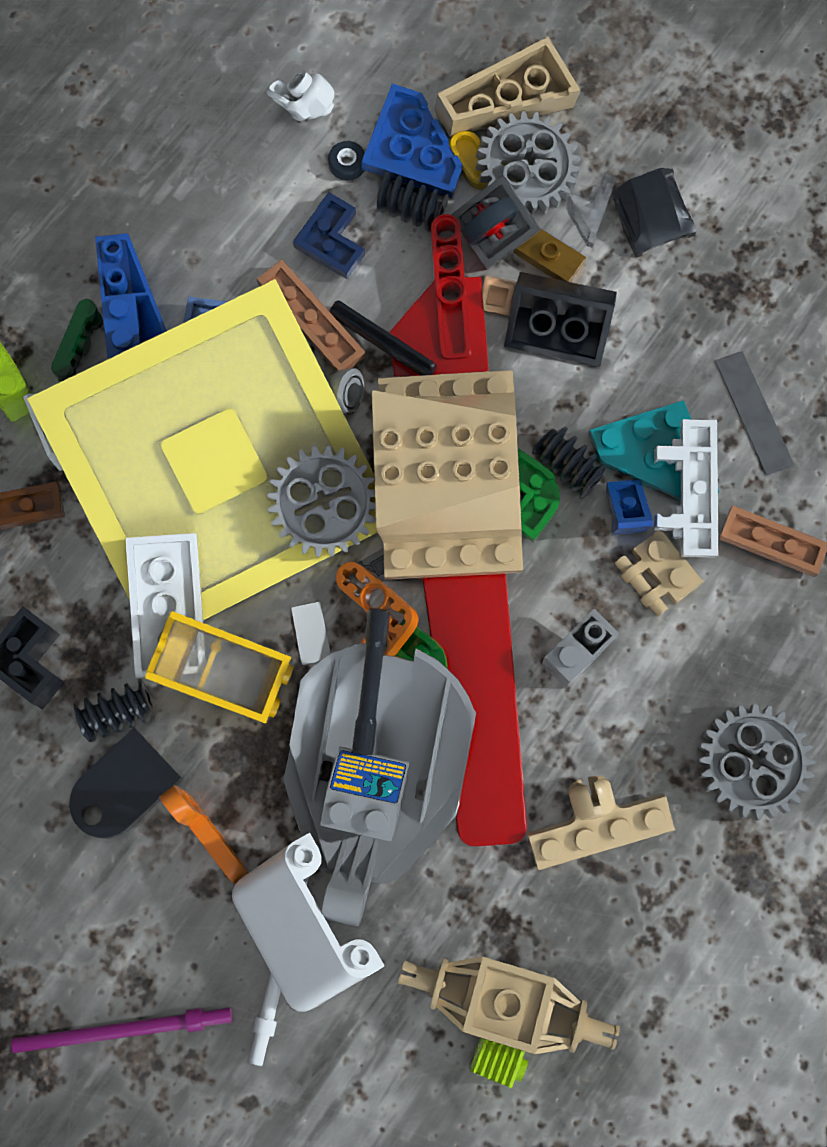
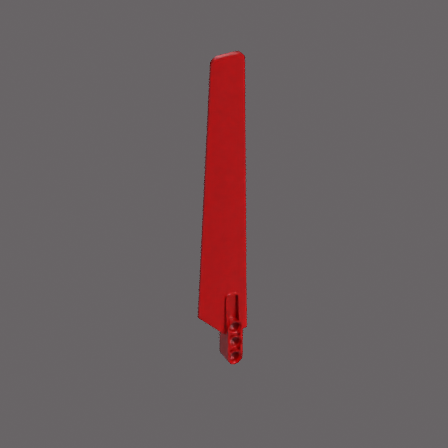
M442 214L436 217L431 224L435 280L389 333L432 360L437 365L433 375L489 372L481 277H465L460 223L456 217L450 214ZM444 231H451L454 233L449 238H442L439 236V234ZM447 261L456 263V266L451 269L441 267ZM448 292L459 294L454 300L444 298V295ZM392 357L394 377L420 376ZM506 574L422 578L430 636L443 648L447 659V669L463 686L476 713L456 815L458 835L465 844L475 847L518 843L526 834L527 818Z

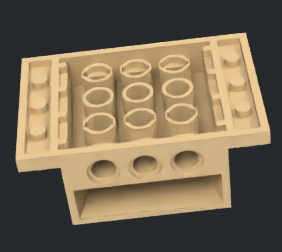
M513 370L378 378V391L372 390L376 529L384 546L385 579L523 573Z

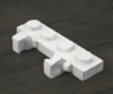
M683 419L680 422V439H673L672 446H656V449H654V464L658 461H666L668 464H675V471H681V506H677L675 514L662 517L657 513L654 516V531H673V538H681V557L716 558L718 556L717 420Z

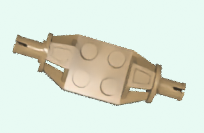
M444 957L441 968L437 967V970L409 963L406 960L403 963L402 970L416 974V977L413 978L400 974L398 984L429 992V997H432L430 1009L435 1010L438 1008L462 1032L533 1054L568 1049V1052L574 1053L578 1042L581 1043L582 1040L599 1044L612 1050L616 1047L617 1040L603 1036L602 1033L606 1032L619 1036L620 1026L588 1017L586 1012L587 1000L581 999L579 1001L556 978L486 957L449 962V959ZM446 972L459 973V974L471 975V977L458 976V975L445 974V973H446ZM439 996H441V997H443V998H446V999H448V1000H450V1001H452V1002H454V1003H456V1004L462 1006L463 1008L457 1007V1006H455V1005H453V1004H451V1003H449V1002H447V1001H445V1000L439 998ZM555 1001L558 1002V1003H560V1004H563V1005H565V1006H567V1007H569V1008H571V1009H573V1010H575V1011H577V1012L574 1013V1012H572V1011H570V1010H568V1009H566V1008H564V1007H562V1006H560V1005H557V1004H555ZM547 1032H548V1033H555V1034H562V1035H568V1036H570V1038L560 1037V1036H553V1035H546V1034H547Z

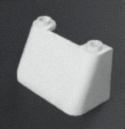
M310 833L295 840L246 874L235 884L232 890L233 903L287 1003L291 1008L301 1012L312 1010L384 967L374 947L365 940L356 939L340 947L323 914H321L322 912L304 882V879L315 873L321 864L319 848Z

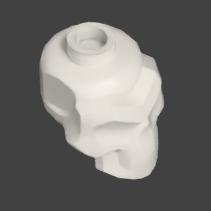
M305 70L297 72L288 84L279 79L273 82L266 90L267 95L274 102L284 107L294 119L301 122L306 119L323 118L331 112L334 106L332 101L335 91L332 85L322 75L317 73L309 75Z

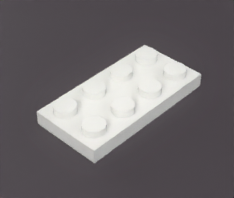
M196 533L125 538L135 678L145 676L170 611L203 623ZM198 632L182 674L203 673L206 666L204 633Z

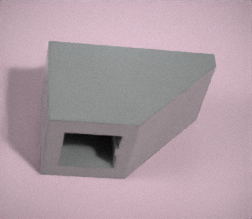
M593 609L544 657L542 665L567 688L620 633Z

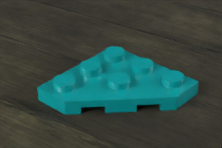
M684 400L589 430L588 435L600 465L605 463L607 465L606 468L611 470L614 468L630 476L632 480L640 479L642 485L653 490L658 489L681 503V471H675V464H668L666 461H658L654 464V449H656V446H672L673 439H680V422L683 419L692 420Z

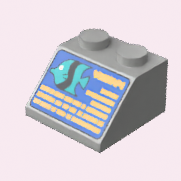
M339 746L325 796L320 826L392 841L410 762L378 754H356L350 748Z

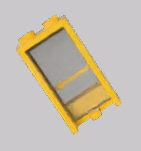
M170 611L144 678L266 723L268 716L274 718L281 702V698L276 697L281 684L287 685L294 666L289 664L291 657Z

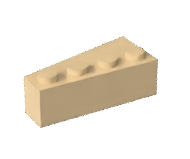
M546 37L437 93L434 111L449 137H452L454 134L462 131L474 132L487 129L489 126L495 127L499 118L507 124L510 113L519 120L522 111L526 112L528 118H532L535 112H538L540 116L574 108L580 88L550 38Z

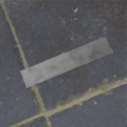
M743 351L716 360V364L766 475L794 466Z

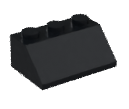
M520 272L515 287L504 347L600 367L617 292Z

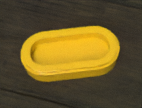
M462 131L454 134L449 141V146L463 165L462 175L473 188L485 189L488 182L479 183L478 180L482 172L476 170V165L479 161L476 158L478 148H481L479 146L481 140L471 131Z

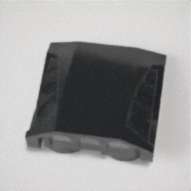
M655 169L629 179L613 191L612 199L616 206L623 232L636 258L642 256L644 252L684 236L689 238L695 236L694 222L679 192L673 169Z

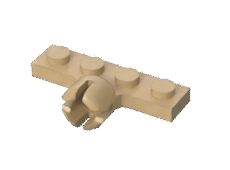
M603 776L588 777L591 796L587 785H583L581 779L572 783L568 788V794L573 809V817L566 822L527 833L536 868L538 870L674 831L675 828L666 796L661 793L627 804L617 805L611 784Z

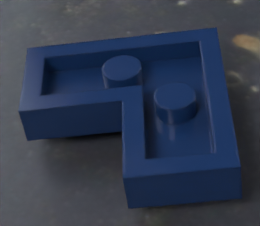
M328 192L293 240L294 248L348 279L365 256V249L341 235L356 215V208Z

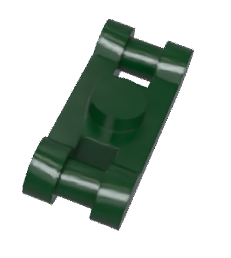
M83 299L77 304L52 362L51 370L59 382L77 375L76 370L82 356H86L91 346L90 337L93 330L99 329L103 324L101 313L98 311L94 301L90 299Z

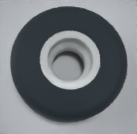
M342 141L334 145L328 155L331 173L336 178L345 181L360 177L365 171L361 169V162L365 154L364 149L353 141ZM345 157H350L353 160L350 163L342 162Z

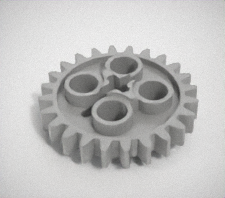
M522 111L519 120L510 113L507 124L499 118L495 126L496 128L489 126L486 133L487 137L482 136L479 145L481 148H478L476 158L479 159L476 170L482 172L478 181L479 183L488 182L487 186H489L500 176L504 175L524 205L528 207L531 215H534L537 206L546 213L549 203L557 208L561 198L566 200L570 194L569 189H573L577 182L575 178H577L580 168L576 165H578L580 156L573 154L577 148V143L567 144L571 133L568 132L561 135L559 131L562 124L558 123L554 127L550 126V116L542 122L539 121L538 112H535L532 119H528L526 112ZM536 144H542L548 150H540ZM504 146H512L517 151L509 152ZM539 174H546V175H548L552 180H551V181L543 180V179L539 176ZM507 176H516L521 182H512Z
M314 445L311 456L308 457L300 449V460L296 462L288 456L286 460L290 468L286 470L278 467L277 472L282 479L270 481V484L278 490L277 492L267 494V498L276 501V505L267 509L269 513H278L279 516L271 524L272 526L283 525L284 529L279 534L280 538L286 537L289 534L292 536L289 547H294L298 542L302 543V554H305L310 547H314L315 555L319 557L322 548H327L330 557H333L336 546H339L346 553L348 552L347 541L350 540L358 546L360 542L356 534L358 532L363 535L370 533L364 526V523L376 522V519L368 514L370 510H376V504L370 502V498L375 497V490L368 489V485L375 478H364L362 476L367 465L356 468L354 466L357 458L356 455L352 456L348 461L343 459V448L334 456L332 455L330 445H327L324 454H319L316 445ZM328 470L338 472L341 476L340 485L334 488L327 487L322 481L323 473ZM304 484L308 487L310 496L306 501L297 502L291 497L290 490L294 485ZM346 487L351 488V493L331 500L328 504V510L318 506L300 516H296L294 513L299 508L315 503L318 499V493L328 497ZM349 501L354 505V517L351 519L339 517L336 507L340 502ZM311 515L321 517L324 521L323 531L317 534L308 532L304 524L307 517Z
M757 703L750 706L749 713L746 712L743 705H739L736 707V717L727 710L723 713L725 723L719 719L711 722L716 732L707 730L703 733L710 743H703L698 746V749L707 753L706 757L697 760L698 764L707 766V770L702 772L699 778H710L711 783L705 788V791L708 792L716 789L718 794L715 797L714 803L716 804L723 800L728 801L726 812H732L736 807H739L740 818H746L750 810H752L754 820H761L763 810H765L769 819L777 816L776 807L785 814L790 812L787 801L794 805L801 803L800 797L796 792H809L810 789L803 783V780H810L815 777L814 774L806 771V767L815 764L816 760L806 758L805 753L812 750L813 745H802L801 740L805 738L807 733L800 732L796 734L793 730L798 721L794 720L786 724L784 722L785 711L780 712L774 717L772 716V706L770 705L765 707L762 713L759 712ZM742 729H749L756 736L754 746H748L742 741ZM728 745H734L742 754L729 750ZM774 747H780L786 752L787 761L784 765L774 760L772 753ZM757 754L759 756L758 762L762 766L754 769L752 767L754 761L749 757ZM726 759H732L737 762L739 766L737 777L729 776L724 770ZM769 769L782 773L784 775V779H779L778 776L771 772ZM758 777H763L770 783L771 790L767 796L760 794L756 788Z

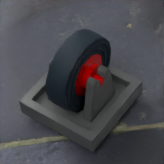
M504 175L500 176L451 214L459 221L462 234L486 269L493 267L541 231V228Z

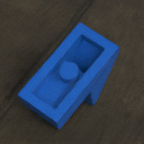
M641 480L607 482L606 494L612 512V535L642 533L653 526V518Z

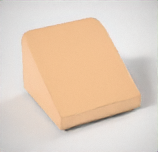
M486 275L482 289L484 310L510 316L517 281Z

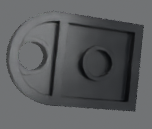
M133 728L75 783L69 800L71 817L77 827L90 836L102 839L121 836L128 832L161 801L160 795L173 785L179 784L183 778L136 728ZM92 805L99 806L102 811L100 821L95 825H88L84 819L86 809Z

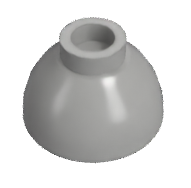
M346 368L333 373L331 377L326 376L325 378L343 414L349 415L353 413L361 404L364 396L365 384L361 372L357 369Z

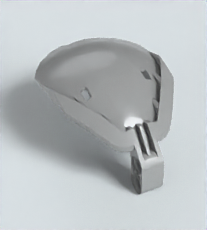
M366 643L354 644L329 654L314 665L300 681L289 743L290 751L283 781L301 837L308 833L311 834L321 854V864L318 869L327 874H332L326 889L321 913L325 920L358 927L364 912L370 883L384 884L400 878L424 854L457 815L476 713L468 694L459 680L438 660L418 649H415L414 661L383 655L373 754L410 762L392 841L320 826L325 796L330 778L329 780H320L323 761H330L334 766L339 746L352 749L355 721L359 710ZM419 780L427 781L426 791L423 792L424 800L417 799L415 796Z

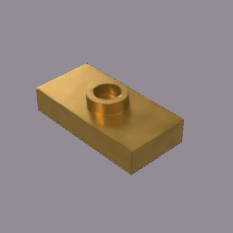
M543 229L513 252L553 279L567 282L572 281L586 260V256Z

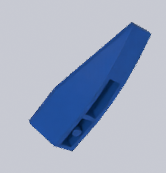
M128 233L95 237L107 360L167 331Z

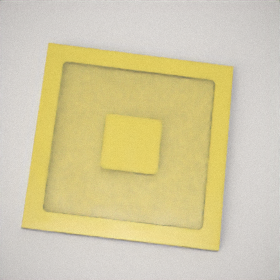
M276 279L27 398L129 600L125 538L197 534L203 620L330 557L327 548H322L320 556L316 557L314 547H310L305 554H302L303 544L300 542L292 548L289 547L292 536L289 534L286 537L280 538L279 534L284 529L283 525L272 526L271 524L279 516L278 513H269L267 509L276 505V501L267 498V494L277 492L278 490L270 484V481L282 479L277 472L278 467L286 470L290 468L286 460L288 456L298 462L300 460V449L308 457L311 456L314 445H316L319 454H324L327 445H330L332 455L334 456L343 448V459L348 461L352 456L356 455L357 458L354 464L356 468L367 465L362 476L364 478H375ZM328 470L323 473L322 481L327 487L334 488L340 485L341 476L335 470ZM375 480L368 485L369 490H375ZM296 484L291 488L290 495L295 501L303 502L309 498L310 490L304 484ZM346 487L328 497L318 493V499L315 503L299 508L294 513L296 516H300L318 506L328 510V504L331 500L351 493V488ZM375 497L370 498V502L375 503ZM342 501L336 507L337 514L342 519H351L355 515V507L349 501ZM370 510L368 514L376 519V510ZM311 515L306 518L304 524L308 532L317 534L323 531L324 521L321 517ZM376 522L364 523V526L370 533L363 535L358 532L356 535L359 542L378 533ZM350 540L346 542L347 547L354 545ZM339 546L335 547L334 554L342 551Z

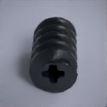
M387 171L378 189L377 211L385 213L389 209V216L396 218L400 214L401 221L405 223L412 219L413 226L420 227L424 223L425 230L431 232L433 220L439 215L444 214L449 195L446 194L440 202L438 201V190H434L427 197L425 185H422L415 192L413 180H410L406 187H402L403 177L399 175L392 183L390 182L391 172Z
M566 426L557 431L551 429L536 443L531 453L533 455L542 453L540 462L543 464L552 462L550 467L552 473L555 474L562 471L560 475L561 482L565 483L572 480L569 486L572 492L582 489L579 495V499H582L601 480L607 465L604 463L595 468L593 464L597 455L593 454L585 458L586 445L575 449L574 445L578 437L575 435L566 440L564 438L568 430Z
M141 678L138 679L136 691L128 683H125L124 695H120L115 688H111L110 700H107L99 692L97 693V704L93 705L88 697L84 698V709L80 710L74 703V712L80 731L86 740L91 743L97 739V732L106 738L110 735V726L115 732L120 733L123 731L124 722L129 728H135L137 716L142 723L146 724L150 721V711L154 713L151 698Z

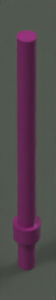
M231 1007L203 1011L202 1008L188 1009L185 1014L16 1037L11 1040V1049L13 1053L183 1029H187L188 1033L203 1031L204 1026L232 1023Z

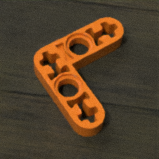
M355 562L344 563L336 573L337 585L367 613L369 608H373L370 605L371 594L375 590L380 589L384 593V601L376 608L391 610L392 608L394 611L404 615L403 618L406 622L402 626L390 614L387 649L383 655L395 656L415 631L419 619L417 612L367 568ZM355 573L356 578L366 585L360 588L352 584L349 575ZM365 637L360 643H366Z
M173 785L159 796L163 805L176 821L189 826L233 884H236L249 873L236 853L187 791Z

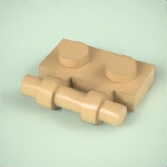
M656 531L633 549L632 553L639 560L638 563L633 565L625 555L614 563L622 572L620 577L626 584L631 583L642 597L640 599L642 604L646 608L650 607L657 617L668 610V607L660 599L664 595H667L675 605L704 582L685 558L681 557V553L662 531ZM648 571L659 586L652 589L641 574Z

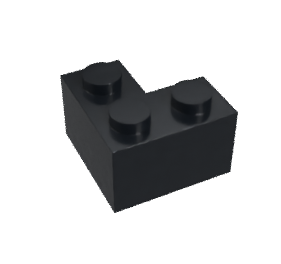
M22 606L0 633V680L31 704L43 710L64 684L62 679L39 663V660L60 634Z

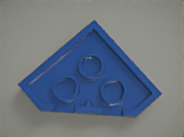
M392 83L362 159L361 169L381 176L390 171V179L396 180L400 175L403 177L402 183L408 184L410 180H413L414 187L420 188L422 185H425L426 191L433 192L438 190V195L445 197L448 194V198L452 199L462 173L463 165L460 159L452 152L448 144V138L438 120L434 119L427 107L428 103L423 94Z

